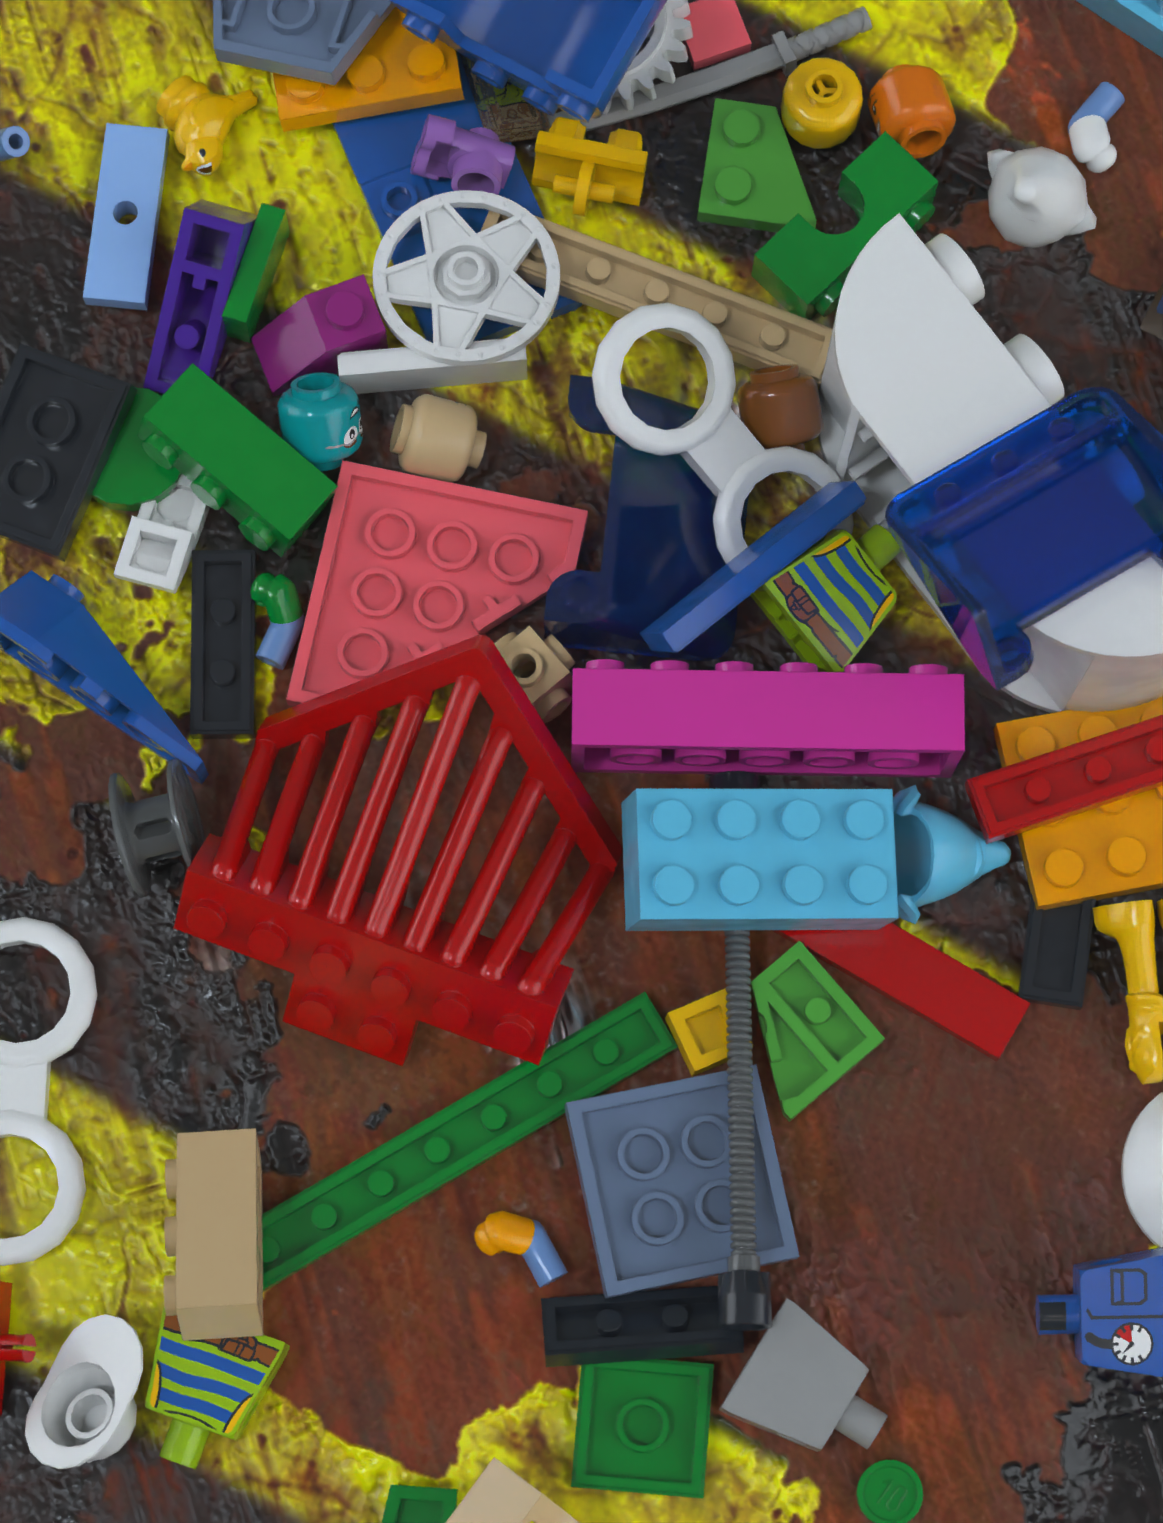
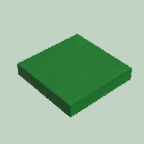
M653 1359L581 1365L571 1487L703 1499L714 1364Z

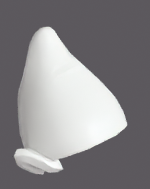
M1045 147L1029 148L1015 152L1002 149L987 152L988 169L992 178L988 190L989 217L1006 241L1022 247L1037 248L1056 242L1064 236L1080 234L1095 229L1097 217L1088 205L1085 179L1068 156Z

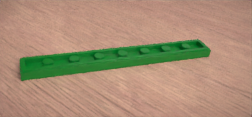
M646 992L641 993L547 1048L539 1065L528 1061L519 1064L262 1214L263 1292L566 1115L564 1109L566 1102L599 1096L678 1049L676 1042Z

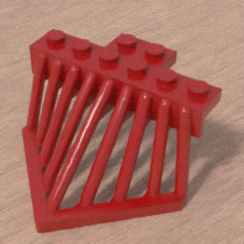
M477 635L267 716L257 731L255 744L222 837L209 833L186 871L173 928L294 973L283 1022L402 1067L410 1053L419 1021L539 1065L547 1048L561 1001L575 970L560 963L613 878L623 848L494 642L486 635ZM455 682L376 894L366 892L364 889L373 856L423 720L432 703L434 692L436 689ZM479 692H481L494 712L490 729L414 910L404 906L416 859ZM402 703L337 880L328 877L331 851L373 735L379 725L380 711ZM351 722L298 866L289 862V847L323 752L329 743V730ZM300 741L260 852L253 850L248 839L277 755L282 748ZM513 743L527 764L528 770L512 800L455 924L449 923L443 919L452 887L505 758ZM545 793L558 813L560 820L502 928L494 939L481 935L480 932ZM577 843L590 864L586 874L540 948L533 953L520 949Z

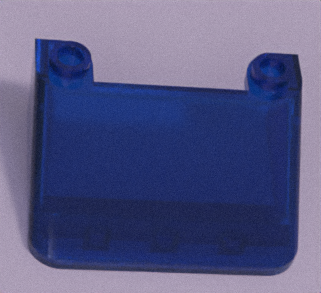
M570 375L568 393L569 417L586 431L615 435L601 572L574 570L566 572L554 580L546 596L544 640L552 634L566 648L694 661H711L721 657L729 650L735 637L738 605L678 653L651 651L640 635L641 631L726 565L716 547L713 513L717 496L711 492L680 454L658 456L636 450L609 429L596 406L592 377ZM621 383L623 397L632 413L648 426L663 430L675 429L691 420L699 410L698 408ZM749 495L745 499L741 516L743 539L745 538Z
M1091 387L1069 395L902 491L890 501L886 508L885 518L892 536L979 672L997 691L1022 677L1031 668L1034 652L1030 639L1023 630L1150 556L1163 568V435L1117 392L1111 389Z

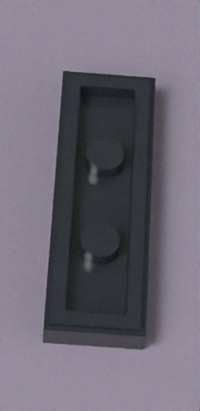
M192 550L190 736L192 739H255L257 604L251 598L250 592L253 581L257 577V554L255 550Z
M718 1286L640 1291L605 1299L604 1294L541 1298L546 1367L744 1353L743 1331L719 1329Z

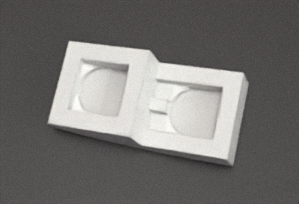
M183 474L177 481L176 488L169 492L170 495L158 504L156 500L141 504L138 516H132L113 573L115 578L176 594L210 509L209 506L204 504L194 494L190 487L192 482Z

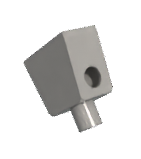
M788 1298L783 1302L773 1318L772 1328L767 1329L719 1408L721 1412L730 1417L816 1452L822 1450L834 1429L868 1449L888 1416L855 1395L869 1369L796 1303Z

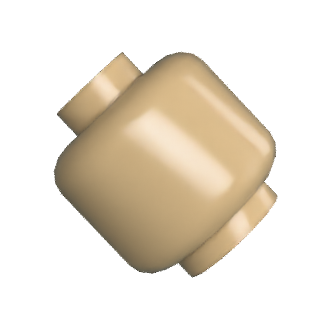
M424 394L417 397L411 405L402 404L392 430L390 452L398 454L400 467L407 473L454 483L462 477L467 466L475 469L478 468L484 454L487 434L477 430V416L471 406L434 395Z

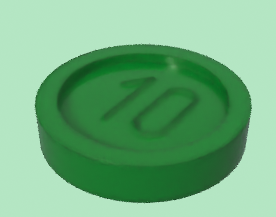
M882 1460L870 1465L862 1473L856 1487V1499L863 1515L873 1523H908L921 1508L923 1487L916 1472L907 1464L897 1460Z

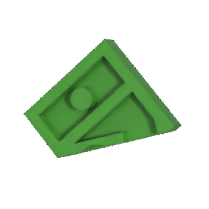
M715 98L697 221L778 233L799 213L811 226L816 228L817 220L777 108L775 106Z
M801 941L797 942L751 981V993L782 1114L790 1122L877 1048L885 1038Z

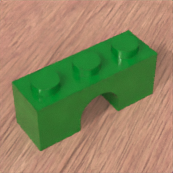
M885 131L841 174L837 195L853 209L859 223L845 233L826 234L815 229L798 213L754 254L751 276L790 313L808 320L818 312L823 317L828 316L838 307L841 290L857 256L868 241L897 214H900L913 232L916 233L930 219L936 210L932 203L939 181Z

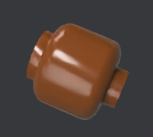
M797 364L776 365L751 371L749 373L750 381L740 387L737 392L741 421L764 449L790 446L806 451L804 443L819 436L824 427L816 380L808 374L800 373Z

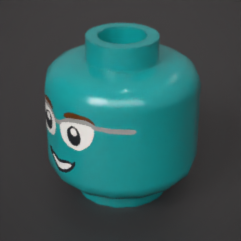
M323 372L300 376L292 381L291 388L286 390L278 401L277 409L281 438L320 471L336 469L341 466L344 458L349 457L359 449L363 441L359 398L354 388L341 382L339 376Z

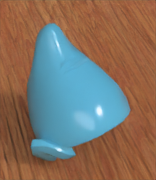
M916 785L899 791L893 797L898 917L913 924L917 923L921 915L918 907L957 893L982 875L996 868L1003 867L1011 859V850L1006 843L998 840L986 844L983 833L962 819L945 810L918 802L921 794Z

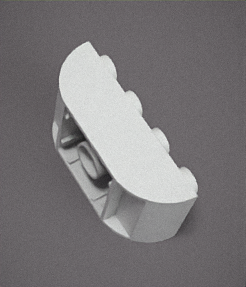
M897 214L868 241L859 253L841 290L819 388L824 427L818 438L824 461L837 472L841 481H856L867 498L864 501L865 504L857 509L856 512L869 529L873 525L878 524L884 527L896 539L901 552L893 560L983 676L997 687L1032 707L1050 713L1066 710L1089 712L1114 711L1135 707L1162 697L1163 546L1132 508L1145 498L1144 485L1138 472L1124 452L1113 441L1103 435H1097L1085 445H1082L1052 407V405L1064 397V387L1058 372L1047 355L1032 339L1024 334H1017L1005 344H1002L974 309L973 305L984 298V286L976 268L960 246L945 234H938L923 244L902 216Z

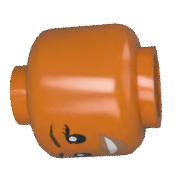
M909 64L897 65L889 69L877 81L868 97V107L879 137L886 131L915 159L932 155L938 151L953 131L956 122L954 108L942 77L930 67Z

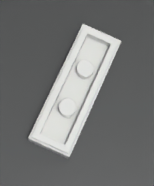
M504 339L473 341L469 349L499 343ZM526 346L502 360L476 366H457L439 363L415 353L408 347L342 352L340 355H337L339 378L341 382L354 388L356 394L527 380Z

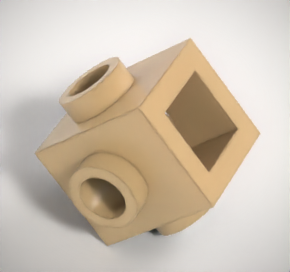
M529 625L519 635L511 632L495 643V646L544 723L555 719L569 706L572 701L570 694L572 693L573 683L569 669L576 663L552 634L543 641Z

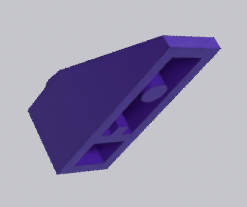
M203 199L184 208L143 388L164 394L192 363L213 380L227 338L222 314L257 215Z

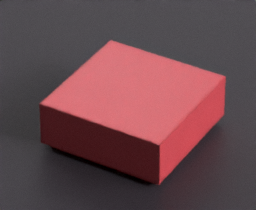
M698 0L689 3L691 13L684 19L691 22L693 38L682 42L686 46L693 71L751 52L752 43L735 0Z

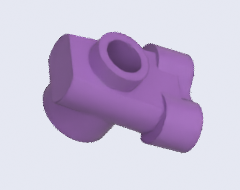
M428 114L421 138L414 151L410 174L438 181L439 176L452 179L451 187L453 191L474 190L498 195L500 189L504 188L511 171L515 156V146L501 142L499 136L490 129L479 127L468 131L457 127L454 120Z

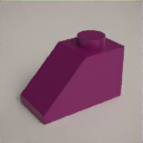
M364 274L305 295L251 337L273 397L291 388L292 381L300 376L323 372L339 373L337 355H340L342 352L388 349L386 329Z

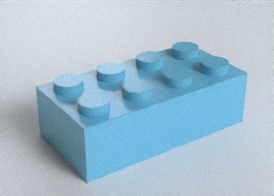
M636 788L621 802L626 931L879 930L899 918L892 789Z

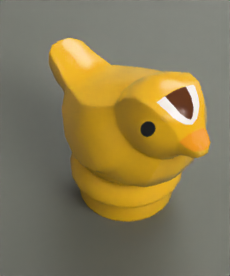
M188 75L173 81L160 96L156 110L164 118V125L169 130L174 131L173 139L179 153L185 156V160L181 165L182 170L193 171L203 176L213 174L220 165L223 156V144L234 120L244 112L252 109L257 104L258 97L251 90L242 91L234 95L212 94L203 82H196Z

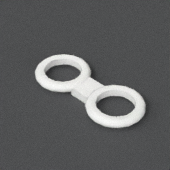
M668 302L640 306L617 320L599 344L592 371V381L596 406L606 424L614 434L633 449L658 456L680 454L711 492L717 496L713 513L716 547L726 564L748 547L743 539L741 516L745 499L758 482L770 474L787 472L800 476L814 487L816 493L829 482H841L837 472L814 453L790 446L764 449L731 409L736 388L732 353L719 329L697 311ZM666 329L680 333L697 347L706 364L708 378L704 403L695 416L680 427L669 430L648 426L632 413L623 397L620 379L624 357L633 343L651 330ZM851 514L832 530L844 529L852 535L854 526L853 515Z
M28 917L0 921V950L5 947L22 944L45 948L61 961L67 971L70 997L65 1014L54 1029L36 1040L19 1043L0 1040V1138L14 1136L31 1140L46 1150L56 1167L59 1189L54 1208L40 1226L23 1236L0 1238V1266L34 1261L59 1246L79 1220L86 1193L82 1159L67 1133L48 1120L51 1062L70 1051L91 1023L98 996L94 966L79 941L54 923Z

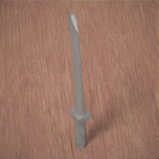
M862 6L849 12L847 15L843 14L832 19L831 22L827 21L820 24L815 29L806 30L798 36H792L787 39L782 30L772 35V44L678 77L673 84L663 82L654 85L657 96L654 100L647 98L640 90L633 93L634 108L631 111L624 107L620 97H614L607 114H602L600 118H591L588 123L580 122L586 127V131L718 92L782 68L786 77L797 68V61L808 57L809 54L813 55L826 47L829 48L842 42V40H848L859 33L871 30V19L865 7ZM562 111L555 113L554 116L546 115L543 118V127L550 129L558 116L574 120L578 119Z

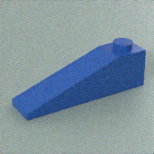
M31 570L0 593V650L165 761L168 762L171 759L178 758L187 775L201 785L209 775L203 760L85 606L80 603L84 598L81 591L56 574H53L49 581Z

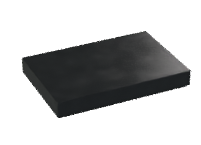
M20 343L0 390L1 538L65 562L92 499V492L107 463L137 393V389L132 384Z

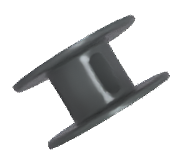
M178 758L168 761L166 771L167 793L136 801L128 782L122 774H110L108 783L109 806L117 847L126 875L133 890L140 898L150 894L152 884L151 862L183 855L185 863L189 867L205 841L204 828L194 791L188 775Z

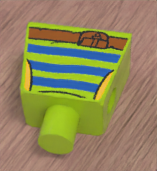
M878 524L873 525L857 541L844 529L831 530L750 596L803 662L818 665V672H843L844 667L850 664L896 603L897 594L880 571L901 552V549L891 533Z
M164 1306L145 1402V1408L172 1417L159 1457L196 1470L210 1431L238 1441L285 1360L290 1346L283 1341L266 1335L183 1341L177 1315L166 1316Z

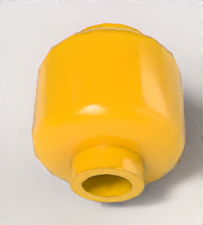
M813 58L800 64L788 76L782 95V122L789 135L800 144L814 149L832 148L843 143L855 131L863 103L862 86L855 72L843 62L831 58Z

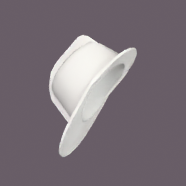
M107 1314L89 1318L71 1332L60 1348L26 1417L25 1437L29 1450L43 1465L57 1469L78 1467L85 1462L90 1463L95 1460L106 1459L118 1452L130 1439L136 1425L137 1406L134 1395L143 1371V1347L136 1330L124 1319Z

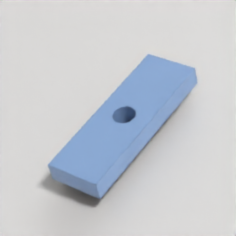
M106 123L83 292L85 305L147 311L170 140L168 129ZM132 214L137 216L132 223H119V220L125 215Z

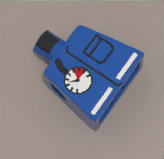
M1163 1247L1073 1265V1294L1036 1295L1035 1308L1038 1335L1074 1334L1075 1357L1081 1364L1163 1377Z

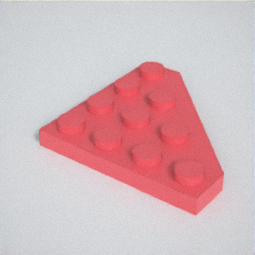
M342 460L337 481L338 487L333 498L288 689L287 704L289 706H296L474 636L483 635L576 576L585 535L588 510Z

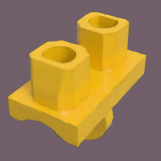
M559 116L554 120L548 132L539 130L535 143V162L531 185L552 189L554 193L574 196L573 215L583 217L587 214L590 200L613 204V201L635 206L640 205L648 152L642 151V135L639 132L618 128L616 131L610 132L608 143L606 144L586 140V127L579 120Z

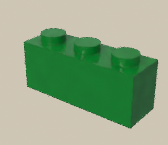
M193 363L143 416L138 437L143 440L142 447L148 456L163 468L171 469L174 466L192 482L190 484L192 491L204 504L215 510H219L222 507L240 522L239 529L249 542L263 551L271 548L281 558L329 505L338 487Z

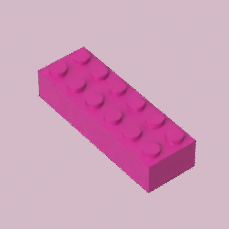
M596 659L586 662V668H573L571 766L575 772L716 774L726 771H745L756 775L951 778L965 751L964 674H948V668L943 665L920 664L911 666L909 673H883V666L856 663L845 666L844 672H818V665L791 662L780 665V671H754V665L751 663L726 661L717 663L715 670H689V664L686 662L661 660L651 663L650 669H624L625 664L622 661Z

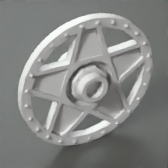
M460 190L445 192L415 204L400 215L386 231L377 249L373 264L372 275L375 301L379 313L389 330L400 342L415 353L427 359L449 365H483L502 360L520 351L531 343L547 325L556 307L560 291L558 254L544 226L533 214L518 203L503 196L484 191ZM454 208H481L509 218L481 232L475 233ZM421 222L426 254L388 267L397 244L414 225ZM536 243L541 250L547 270L544 297L515 273ZM391 303L432 309L433 343L424 339L405 325ZM485 319L522 327L521 330L499 343L469 349Z

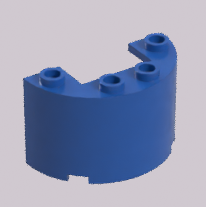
M390 0L406 15L401 23L406 30L432 44L438 38L446 45L475 62L471 72L481 80L503 90L508 81L524 90L521 97L538 110L554 116L559 107L567 114L585 123H588L591 118L601 117L667 0Z

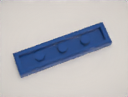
M856 481L829 482L641 631L640 635L651 651L678 653L771 577L780 572L864 505V501L867 499Z

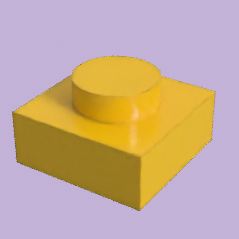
M725 989L668 1012L665 1017L666 1023L692 1077L726 1063L729 1059L727 1058V1052L729 1051L727 1050V1044L729 1042L726 1039L727 1035H729L726 1032L728 1027L726 1025V1020L728 1019L726 1017V1011H728L726 1009V1003L728 1002L726 1001V995L728 993H726Z

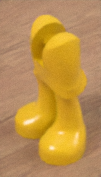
M1162 899L1157 901V912L1163 930ZM1138 900L1093 908V916L1097 931L1117 940L1124 961L1128 992L1125 1000L1129 1016V1027L1126 1029L1125 1050L1129 1060V1068L1136 1073L1142 1085L1162 1082L1163 1050L1160 1035H1163V995L1159 994L1153 900Z

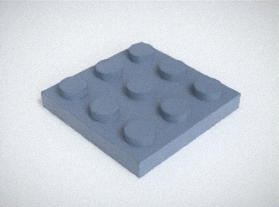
M756 1064L750 1066L753 1068V1073L751 1074L753 1076V1082H751L753 1084V1090L751 1091L753 1092V1098L751 1100L754 1102V1106L751 1107L754 1110L752 1115L754 1123L751 1124L754 1126V1131L751 1133L754 1134V1140H752L754 1148L752 1150L755 1152V1155L751 1157L755 1159V1164L752 1165L755 1167V1173H753L755 1181L752 1183L755 1184V1190L753 1191L756 1194V1197L753 1199L756 1201V1206L753 1207L756 1209V1214L754 1215L756 1223L753 1224L756 1226V1232H754L756 1240L753 1242L757 1244V1248L754 1250L757 1252V1256H760L761 1267L794 1260L800 1256ZM727 1070L566 1102L564 1105L605 1299L713 1277L728 1272L727 1257L731 1256L733 1249H731L730 1244L734 1241L730 1239V1235L733 1234L730 1231V1226L733 1225L730 1223V1218L733 1217L730 1215V1209H732L730 1201L733 1199L729 1195L732 1192L729 1189V1185L732 1183L729 1181V1176L732 1175L729 1173V1168L731 1167L729 1165V1159H731L729 1151L732 1149L729 1148V1142L731 1141L728 1139V1135L731 1133L728 1131V1126L731 1125L728 1123V1118L731 1116L728 1115V1109H730L728 1107V1101L730 1100L728 1099V1093L730 1091H728L727 1086L730 1083L727 1081L729 1076Z

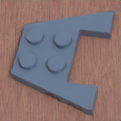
M213 0L214 51L217 60L221 62L335 86L394 9L395 5L390 0Z

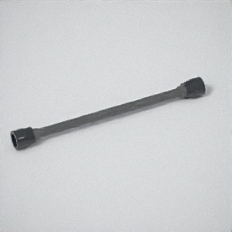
M726 771L713 774L708 779L709 789H760L759 776L751 772ZM725 930L724 935L727 937L725 938V945H727L725 947V952L727 953L725 955V960L727 961L725 963V968L727 969L725 976L728 977L725 979V984L728 985L725 988L726 993H728L726 995V1001H728L726 1003V1009H728L726 1011V1017H728L726 1020V1025H728L726 1032L729 1034L726 1037L727 1042H729L727 1044V1050H729L727 1052V1058H729L727 1060V1066H729L727 1069V1074H729L727 1081L730 1083L727 1089L730 1091L728 1093V1099H730L728 1101V1107H730L728 1115L731 1116L728 1118V1123L731 1124L728 1126V1131L731 1132L728 1135V1139L731 1141L729 1142V1148L732 1149L729 1151V1157H731L729 1159V1165H731L729 1173L732 1174L729 1176V1181L732 1182L729 1185V1189L732 1191L729 1195L733 1199L730 1201V1207H732L730 1215L733 1216L730 1218V1223L733 1224L730 1226V1231L733 1233L730 1235V1239L734 1242L730 1244L731 1249H733L731 1256L727 1257L728 1272L718 1274L719 1329L728 1331H759L772 1328L770 1272H760V1256H757V1252L754 1250L757 1248V1244L753 1242L756 1240V1234H754L756 1226L753 1225L756 1223V1218L754 1217L756 1209L753 1208L756 1206V1201L753 1200L756 1194L753 1191L755 1190V1184L752 1183L755 1181V1176L753 1175L755 1167L752 1166L755 1164V1159L751 1158L755 1155V1152L752 1150L754 1148V1142L752 1141L754 1140V1134L751 1133L754 1131V1126L751 1125L754 1123V1118L752 1117L754 1110L751 1108L754 1106V1102L751 1100L753 1098V1092H751L753 1090V1084H751L753 1082V1076H751L753 1068L750 1067L753 1065V1061L750 1059L753 1056L752 1051H750L752 1049V1043H750L752 1041V1035H750L752 1033V1027H750L752 1020L749 1018L752 1016V1012L749 1010L751 1009V1003L749 1002L751 1000V995L749 994L751 992V987L749 986L751 984V979L749 978L751 976V971L749 970L751 964L749 962L750 954H748L750 952V946H748L750 944V938H748L750 931Z

